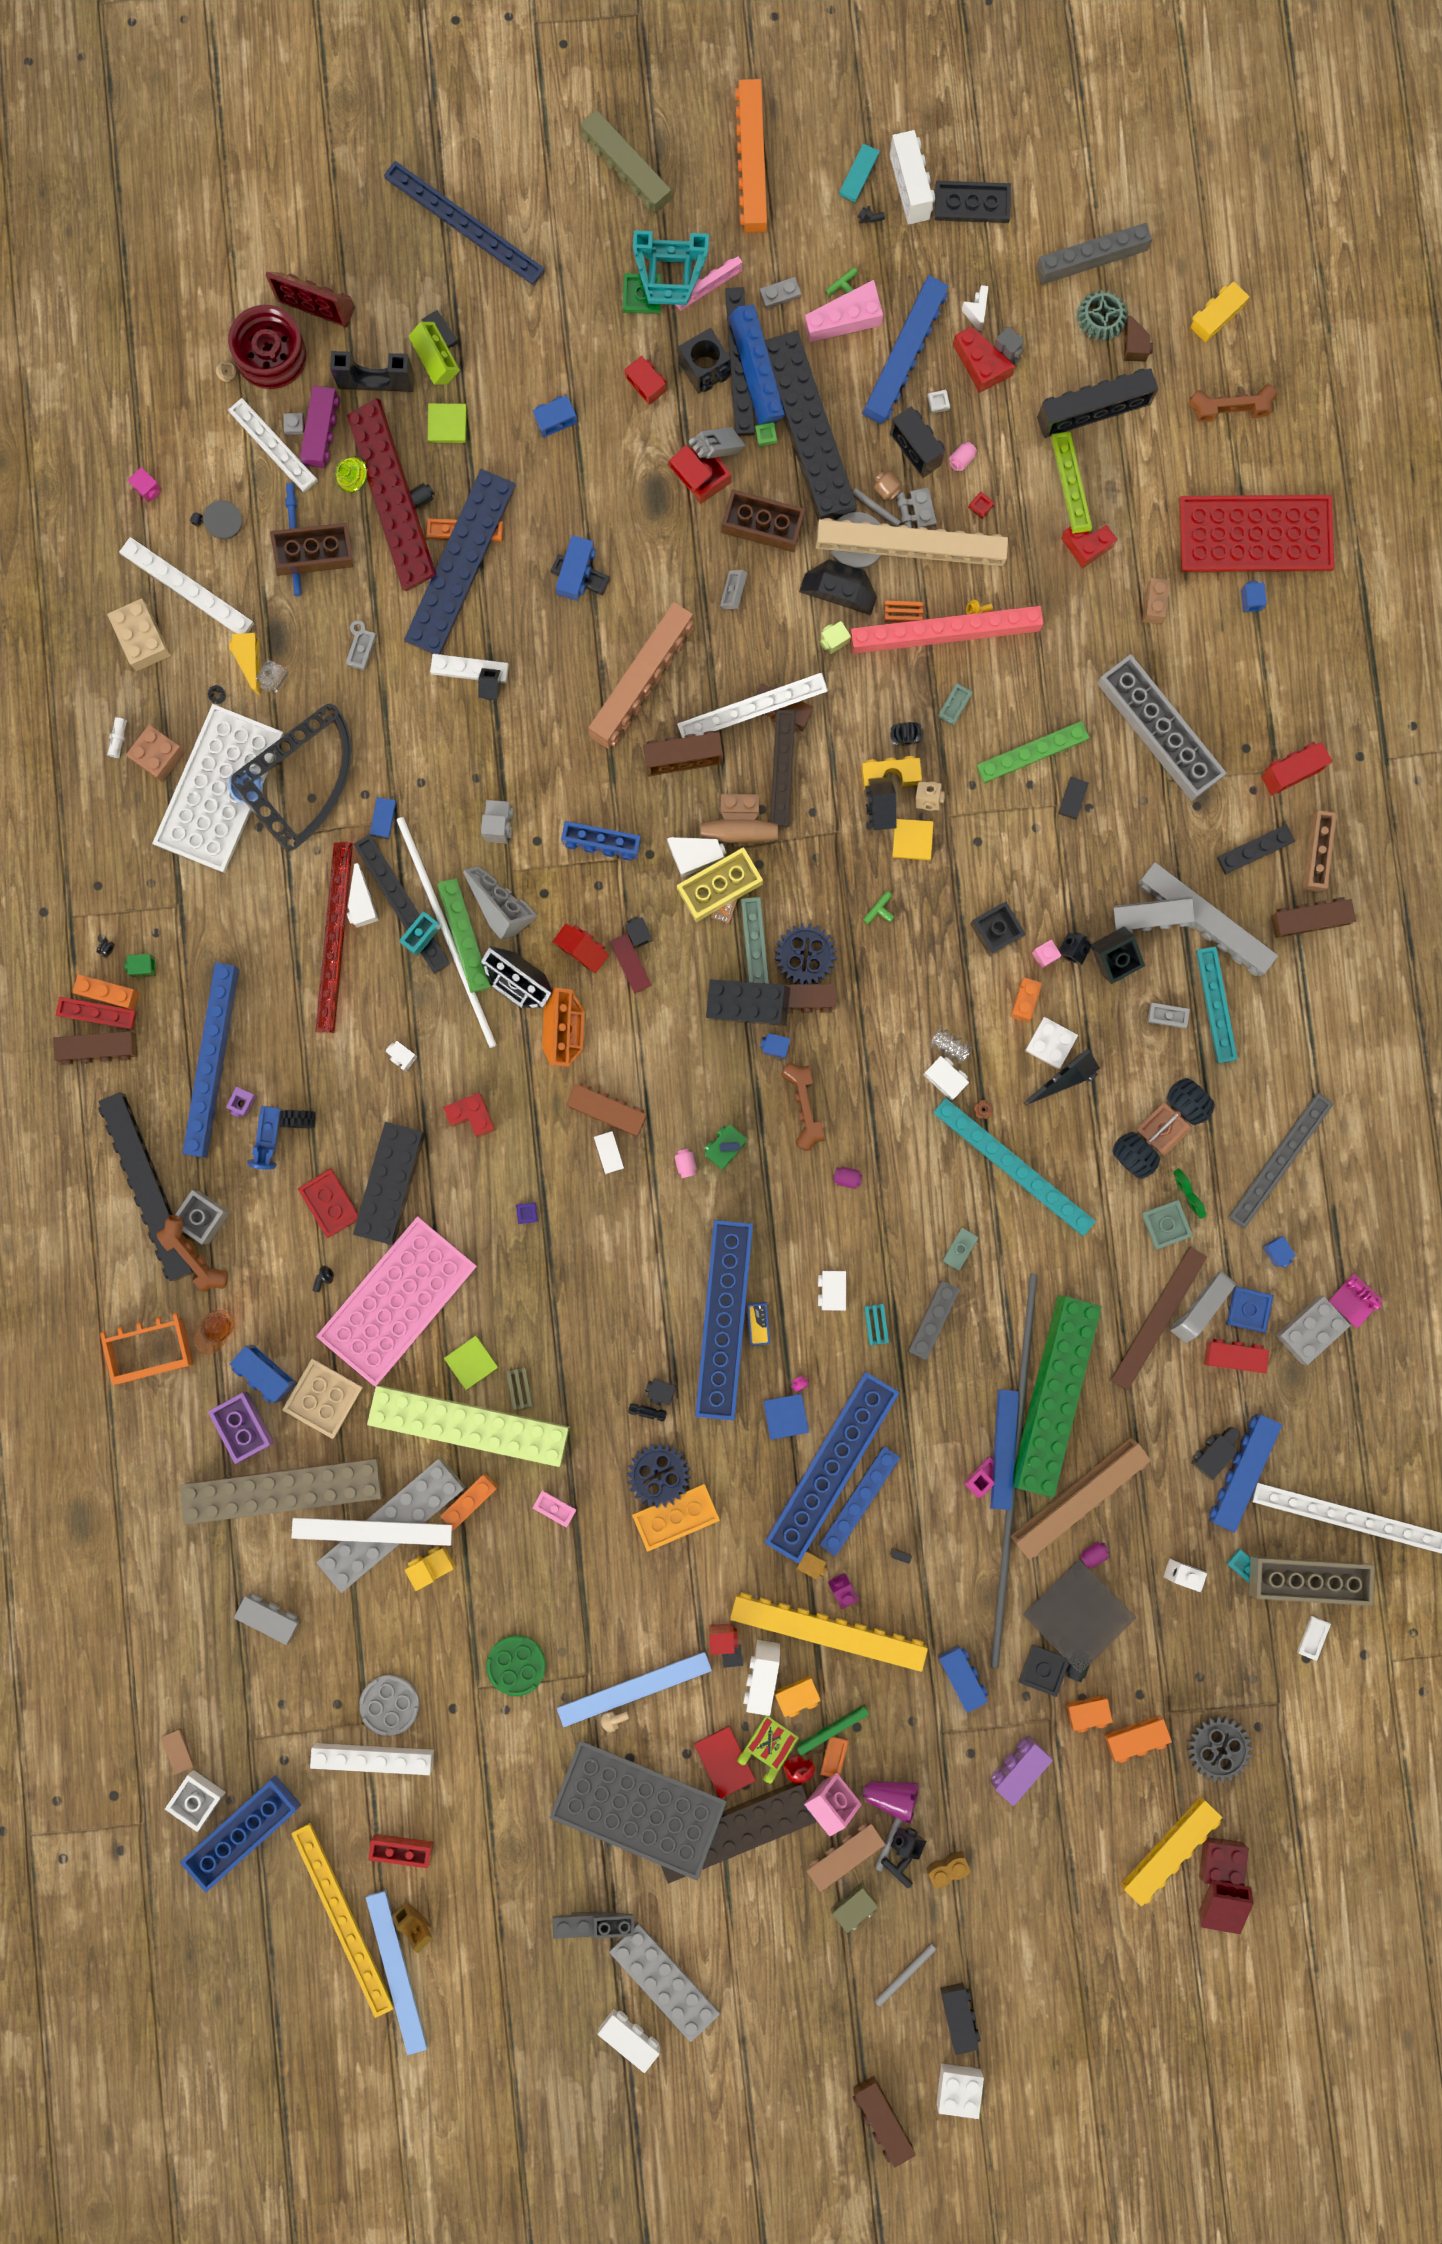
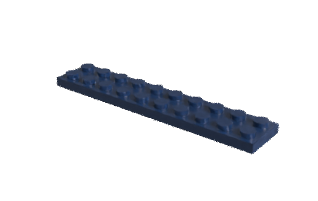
M480 469L435 569L437 576L430 580L404 638L405 642L432 654L441 655L492 541V537L516 487L514 482Z

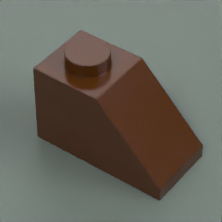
M1128 316L1124 328V361L1146 362L1148 356L1153 351V343H1150V334L1132 316Z

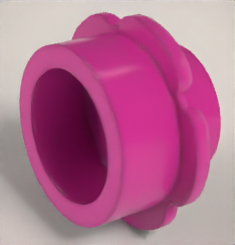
M803 1376L794 1379L791 1388H794L795 1392L809 1386L808 1377L804 1379Z

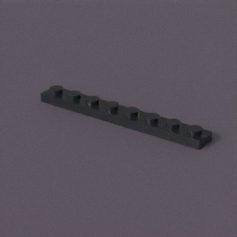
M744 287L725 288L735 432L738 436L754 435L752 399L729 320L730 314L738 306H745Z
M369 834L353 845L405 929L408 930L420 914ZM433 937L420 953L433 974H436L449 966L450 962Z

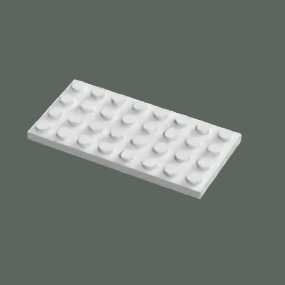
M212 704L152 844L225 873L252 811L246 803L239 802L232 797L229 791V778L283 737L284 733ZM267 753L264 756L268 763H272L275 757L271 753ZM253 764L249 767L250 771L260 773L258 765ZM268 772L261 776L263 783Z

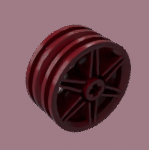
M257 305L246 309L233 321L228 334L229 349L239 372L249 383L263 389H277L287 386L298 378L305 367L307 351L299 327L288 312L273 305Z

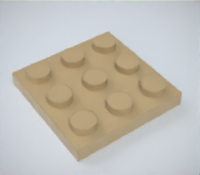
M311 1359L282 1411L326 1436L335 1439L364 1387L317 1360Z

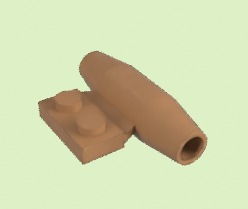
M721 794V816L724 820L701 823V839H717L718 842L758 843L778 840V824L756 820L759 815V794Z

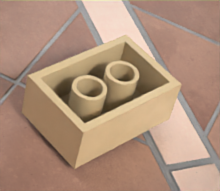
M142 598L107 614L125 655L136 672L171 656L149 606Z

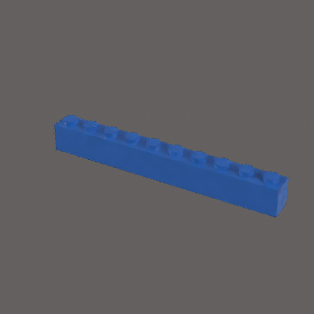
M215 963L182 1152V1154L203 1158L208 1156L239 968L234 965Z

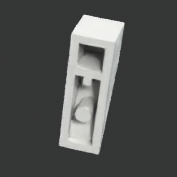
M358 863L354 864L348 902L350 912L347 913L350 924L354 923L357 928L379 921L362 868Z

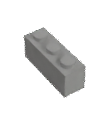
M257 1594L246 1595L234 1619L285 1645L290 1643L301 1620L297 1619L298 1616L290 1611L284 1612L280 1610V1606L270 1602L268 1604L262 1601L263 1598Z

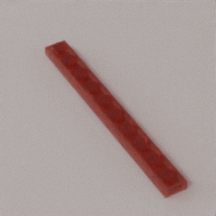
M335 842L333 845L316 1033H335L353 843Z

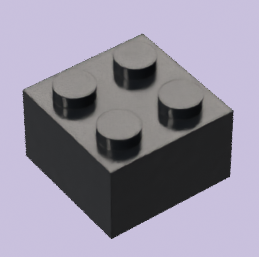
M892 778L868 779V786H865V795L868 802L866 804L868 823H872L873 830L897 828L896 792Z
M1007 901L977 917L970 923L989 957L1019 941L1026 935Z
M1122 927L1091 944L1100 972L1110 984L1145 967L1135 936L1126 927Z

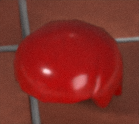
M801 1755L791 1757L783 1764L786 1777L793 1783H805L815 1773V1765L811 1759L808 1758V1761H805Z

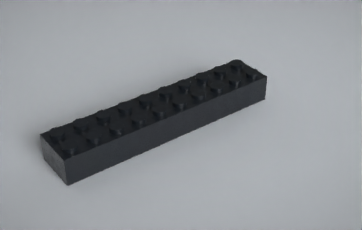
M798 330L764 340L785 413L783 418L818 522L819 519L822 520L824 518H830L834 521L843 515L856 512L857 505Z

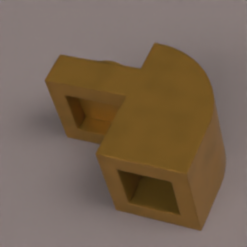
M407 1902L392 1915L396 1929L408 1937L412 1950L419 1953L432 1940L430 1924L417 1909Z

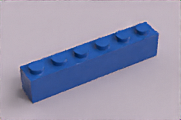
M755 305L738 306L730 314L729 320L758 425L772 422L776 424L785 413Z
M1261 1414L1251 1417L1248 1427H1250L1248 1433L1243 1435L1240 1445H1242L1241 1449L1233 1457L1232 1462L1234 1465L1226 1473L1224 1479L1226 1483L1218 1491V1501L1209 1512L1210 1522L1234 1533L1282 1427V1424Z

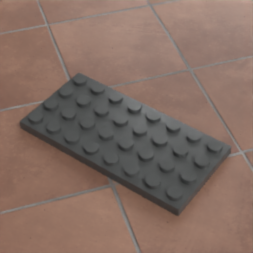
M579 1741L549 1818L698 1881L727 1801L586 1742Z

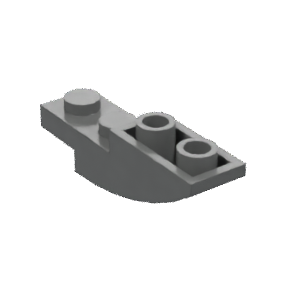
M572 1912V1915L553 1916V1939L593 1936L594 1939L634 1936V1915L616 1912Z

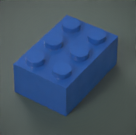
M255 1345L245 1346L230 1363L233 1367L232 1371L239 1377L244 1376L248 1380L247 1384L254 1390H260L263 1393L261 1396L269 1403L282 1401L297 1384L295 1380Z

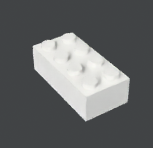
M915 130L892 135L890 159L908 225L929 220L930 214L933 211V202H935L934 191L930 190L929 186L930 175L924 168L926 166L925 156L920 153L921 141L919 137H916Z

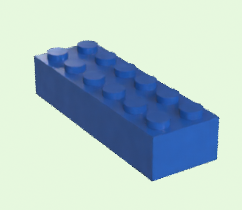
M275 1775L179 1863L206 1893L294 1814L301 1804Z

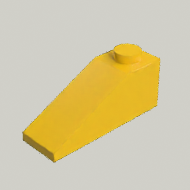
M255 633L232 634V640L229 641L230 652L236 658L251 688L258 695L260 694L259 638Z

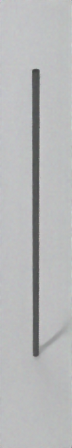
M1030 1274L1018 1388L1014 1466L1022 1438L1037 1274ZM1013 1487L1012 1507L1011 1510H1006L991 1659V1667L999 1668L1011 1548L1010 1536L1012 1535L1016 1498L1015 1487Z

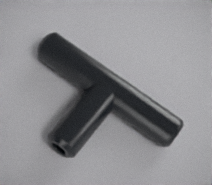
M887 1857L881 1860V1864L906 1888L912 1887L913 1882L902 1873L912 1861L911 1858H903L897 1867Z

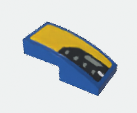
M767 1302L747 1303L750 1346L770 1344Z

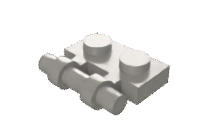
M929 487L910 491V499L905 498L904 492L897 494V505L901 510L902 517L900 519L902 525L912 528V523H916L917 528L936 526L937 522ZM908 507L913 508L914 515H909Z

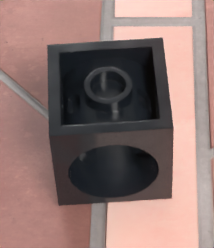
M712 328L705 330L678 346L679 364L698 394L709 391L716 383H722L729 378L731 359ZM701 357H710L716 361V364L710 368H701L694 363Z

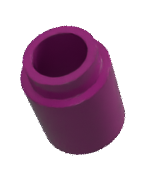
M843 1166L841 1168L836 1167L833 1182L839 1186L856 1189V1186L861 1185L862 1175L859 1174L860 1170Z
M1097 1541L1084 1549L1083 1553L1079 1556L1089 1569L1109 1558L1107 1554L1110 1551L1104 1542L1100 1544Z

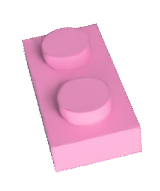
M542 1490L533 1506V1509L566 1528L577 1510Z

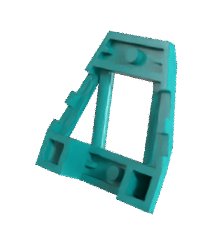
M634 230L633 252L649 304L687 305L708 255L709 234L690 233V241L653 240V231ZM644 257L650 259L648 278ZM697 259L696 264H695V267H694V271H693V274H692V277H691L692 261H694V260ZM657 261L683 262V285L655 284Z

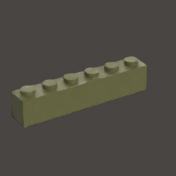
M597 110L580 123L582 139L593 146L594 152L605 159L607 166L617 172L619 179L630 186L632 193L642 199L644 206L648 210L651 209L656 214L672 200V190Z

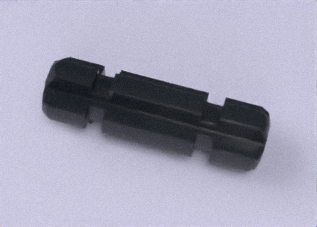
M633 1403L629 1405L628 1410L629 1414H639L641 1417L650 1419L657 1418L659 1421H665L667 1412L664 1410L657 1411L655 1408L642 1405L639 1407Z

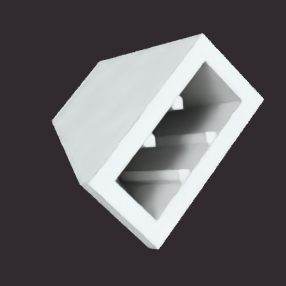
M674 837L667 839L681 877L710 867L724 859L726 854L723 844H719L717 839Z

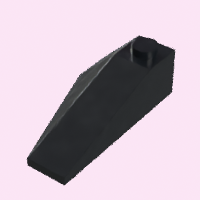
M1086 1049L1029 1097L1024 1104L1029 1105L1083 1083L1086 1080L1088 1082L1093 1080L1098 1075L1096 1071L1100 1067L1091 1051Z

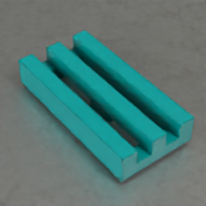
M884 1304L865 1306L869 1345L889 1343ZM877 1309H880L882 1328L884 1335L883 1340H881L880 1338ZM869 1310H873L877 1339L873 1341Z

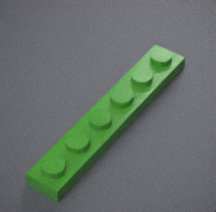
M1080 721L982 762L976 767L985 784L1089 740V736L1083 722Z
M457 879L439 882L437 884L470 993L487 990L490 988L485 969L481 964L482 958Z

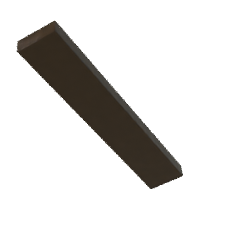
M776 709L770 823L778 824L780 827H789L796 710Z

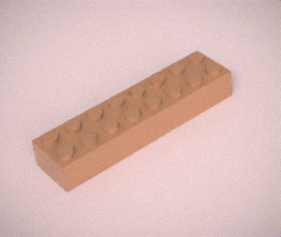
M673 602L588 727L591 739L608 750L618 744L621 739L619 736L623 730L626 731L629 728L632 716H636L642 708L641 703L644 699L647 700L650 697L653 685L661 681L663 677L662 672L665 668L668 669L671 666L674 654L682 650L684 646L683 641L686 637L689 638L695 628H693L694 622L691 612Z

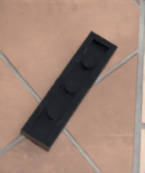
M1286 824L1218 856L1217 860L1226 875L1294 843L1295 840Z

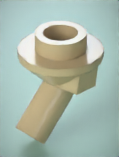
M606 1712L601 1719L602 1727L607 1732H614L619 1728L618 1723L629 1720L627 1712L615 1715L613 1712Z

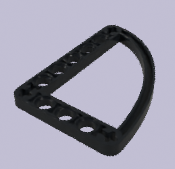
M324 705L236 771L231 777L230 781L234 790L286 851L296 850L320 827L343 791L349 773L352 751L351 738L344 717L335 705ZM326 709L328 711L333 710V717L329 715L323 721L321 717H323L326 714ZM315 719L319 721L320 727L312 729L309 725L310 720ZM334 722L339 732L342 752L338 778L322 810L297 836L253 782ZM295 732H304L305 739L297 740L294 735ZM287 742L290 745V750L287 752L282 751L279 746L280 743ZM265 754H273L275 761L268 763L264 758ZM253 764L258 765L260 773L252 774L249 767ZM245 770L249 777L244 779V785L236 784V777L242 778L245 775L243 772ZM250 791L256 792L258 799L250 801L247 798V793ZM268 807L270 815L267 817L262 816L259 811L260 808ZM274 822H280L283 825L281 832L273 830L272 824ZM287 830L289 833H287L286 836L288 839L293 838L295 840L293 843L294 846H287V839L284 836L281 839L279 836L283 835Z

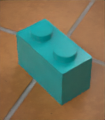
M423 911L399 942L415 956H418L441 926Z

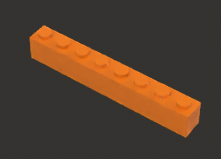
M761 79L739 80V88H735V100H739V106H736V118H740V124H736L737 136H740V141L737 142V154H741V159H738V172H742V177H739V190H743V195H739L740 208H743V213H740V226L744 225V233L767 232Z

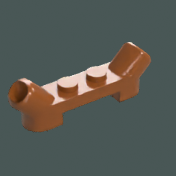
M1265 385L1256 396L1242 394L1232 398L1222 396L1218 399H1211L1201 390H1198L1190 398L1189 406L1197 412V421L1199 422L1214 421L1218 413L1250 411L1251 418L1265 417L1272 413L1271 403L1277 397V390L1272 385Z
M790 1062L787 1063L781 1075L797 1086V1092H794L796 1103L801 1105V1110L798 1111L800 1122L805 1124L803 1131L796 1140V1145L805 1151H810L816 1142L825 1141L821 1121L813 1123L806 1086L813 1084L809 1065L799 1068Z
M170 1215L167 1217L165 1227L156 1234L162 1246L167 1251L172 1248L176 1249L195 1272L192 1281L202 1292H206L212 1287L225 1288L228 1279L227 1271L209 1267L205 1257L201 1254L199 1255L195 1250L194 1244L183 1236L184 1220L180 1216Z

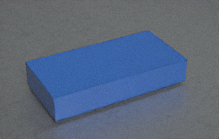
M377 797L370 830L371 836L390 839L396 800Z

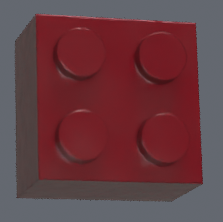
M1207 1837L1202 1846L1200 1879L1206 1884H1210L1211 1880L1245 1886L1249 1848L1240 1841Z

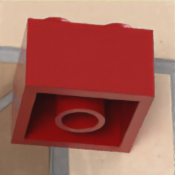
M697 457L702 463L705 462L710 467V473L712 474L710 479L693 493L700 504L731 484V473L719 457L709 459Z

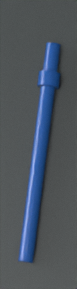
M287 483L285 504L286 508H288L289 529L297 528L295 510L297 499L294 496V484ZM300 573L292 574L294 596H301Z

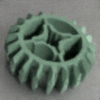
M1101 288L1098 294L1095 291L1091 295L1087 294L1085 299L1080 302V307L1077 310V321H1080L1078 324L1079 328H1083V334L1089 333L1088 338L1095 336V341L1101 338L1104 342L1107 337L1112 340L1114 335L1118 336L1120 331L1124 330L1127 322L1128 310L1125 309L1126 303H1121L1122 297L1116 298V292L1113 295L1109 294V289L1106 293H1103ZM1098 305L1097 309L1088 311L1092 306ZM1117 319V321L1114 324L1106 326L1107 322H1112V320Z

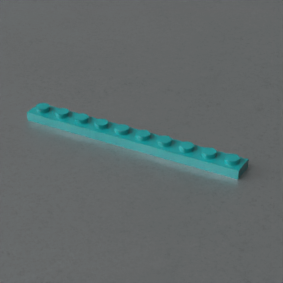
M947 1098L933 1112L935 1116L1081 1236H1084L1096 1222Z

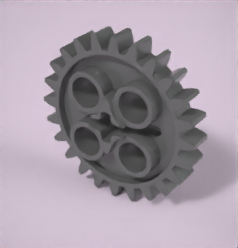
M1218 1715L1215 1716V1721L1208 1717V1723L1201 1720L1202 1727L1199 1728L1195 1725L1194 1727L1197 1732H1190L1193 1740H1187L1192 1745V1747L1187 1748L1188 1752L1193 1753L1188 1757L1190 1761H1194L1192 1766L1198 1768L1197 1772L1200 1775L1204 1773L1206 1779L1211 1776L1213 1782H1216L1218 1777L1222 1783H1224L1225 1777L1231 1782L1233 1774L1239 1778L1238 1771L1240 1770L1245 1773L1243 1765L1250 1766L1246 1759L1253 1757L1248 1753V1751L1253 1749L1252 1746L1247 1745L1252 1741L1249 1737H1245L1248 1732L1246 1730L1241 1731L1243 1726L1240 1723L1235 1726L1236 1721L1234 1719H1231L1228 1723L1226 1716L1223 1717L1222 1721ZM1214 1731H1219V1737L1215 1740H1212V1733ZM1236 1740L1237 1746L1229 1749L1230 1742ZM1217 1747H1223L1222 1751H1217L1216 1749ZM1210 1749V1755L1204 1758L1202 1756L1203 1751ZM1227 1758L1228 1764L1225 1767H1221V1760Z

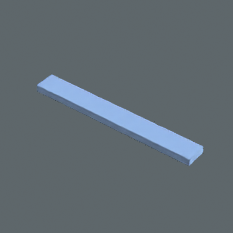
M704 1651L559 1706L557 1711L563 1727L711 1672L712 1669Z
M383 1890L366 1896V1901L407 2055L427 2050L428 2046L397 1929L392 1919L393 1914L387 1892Z

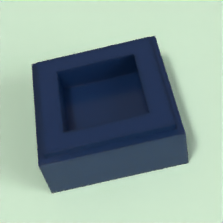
M738 1142L720 1144V1152L740 1151V1144Z

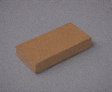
M181 1729L161 1737L175 1775L195 1766Z

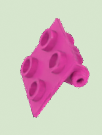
M1354 1273L1329 1300L1333 1307L1356 1328L1364 1322L1374 1309L1378 1310L1382 1306L1381 1302L1383 1301Z

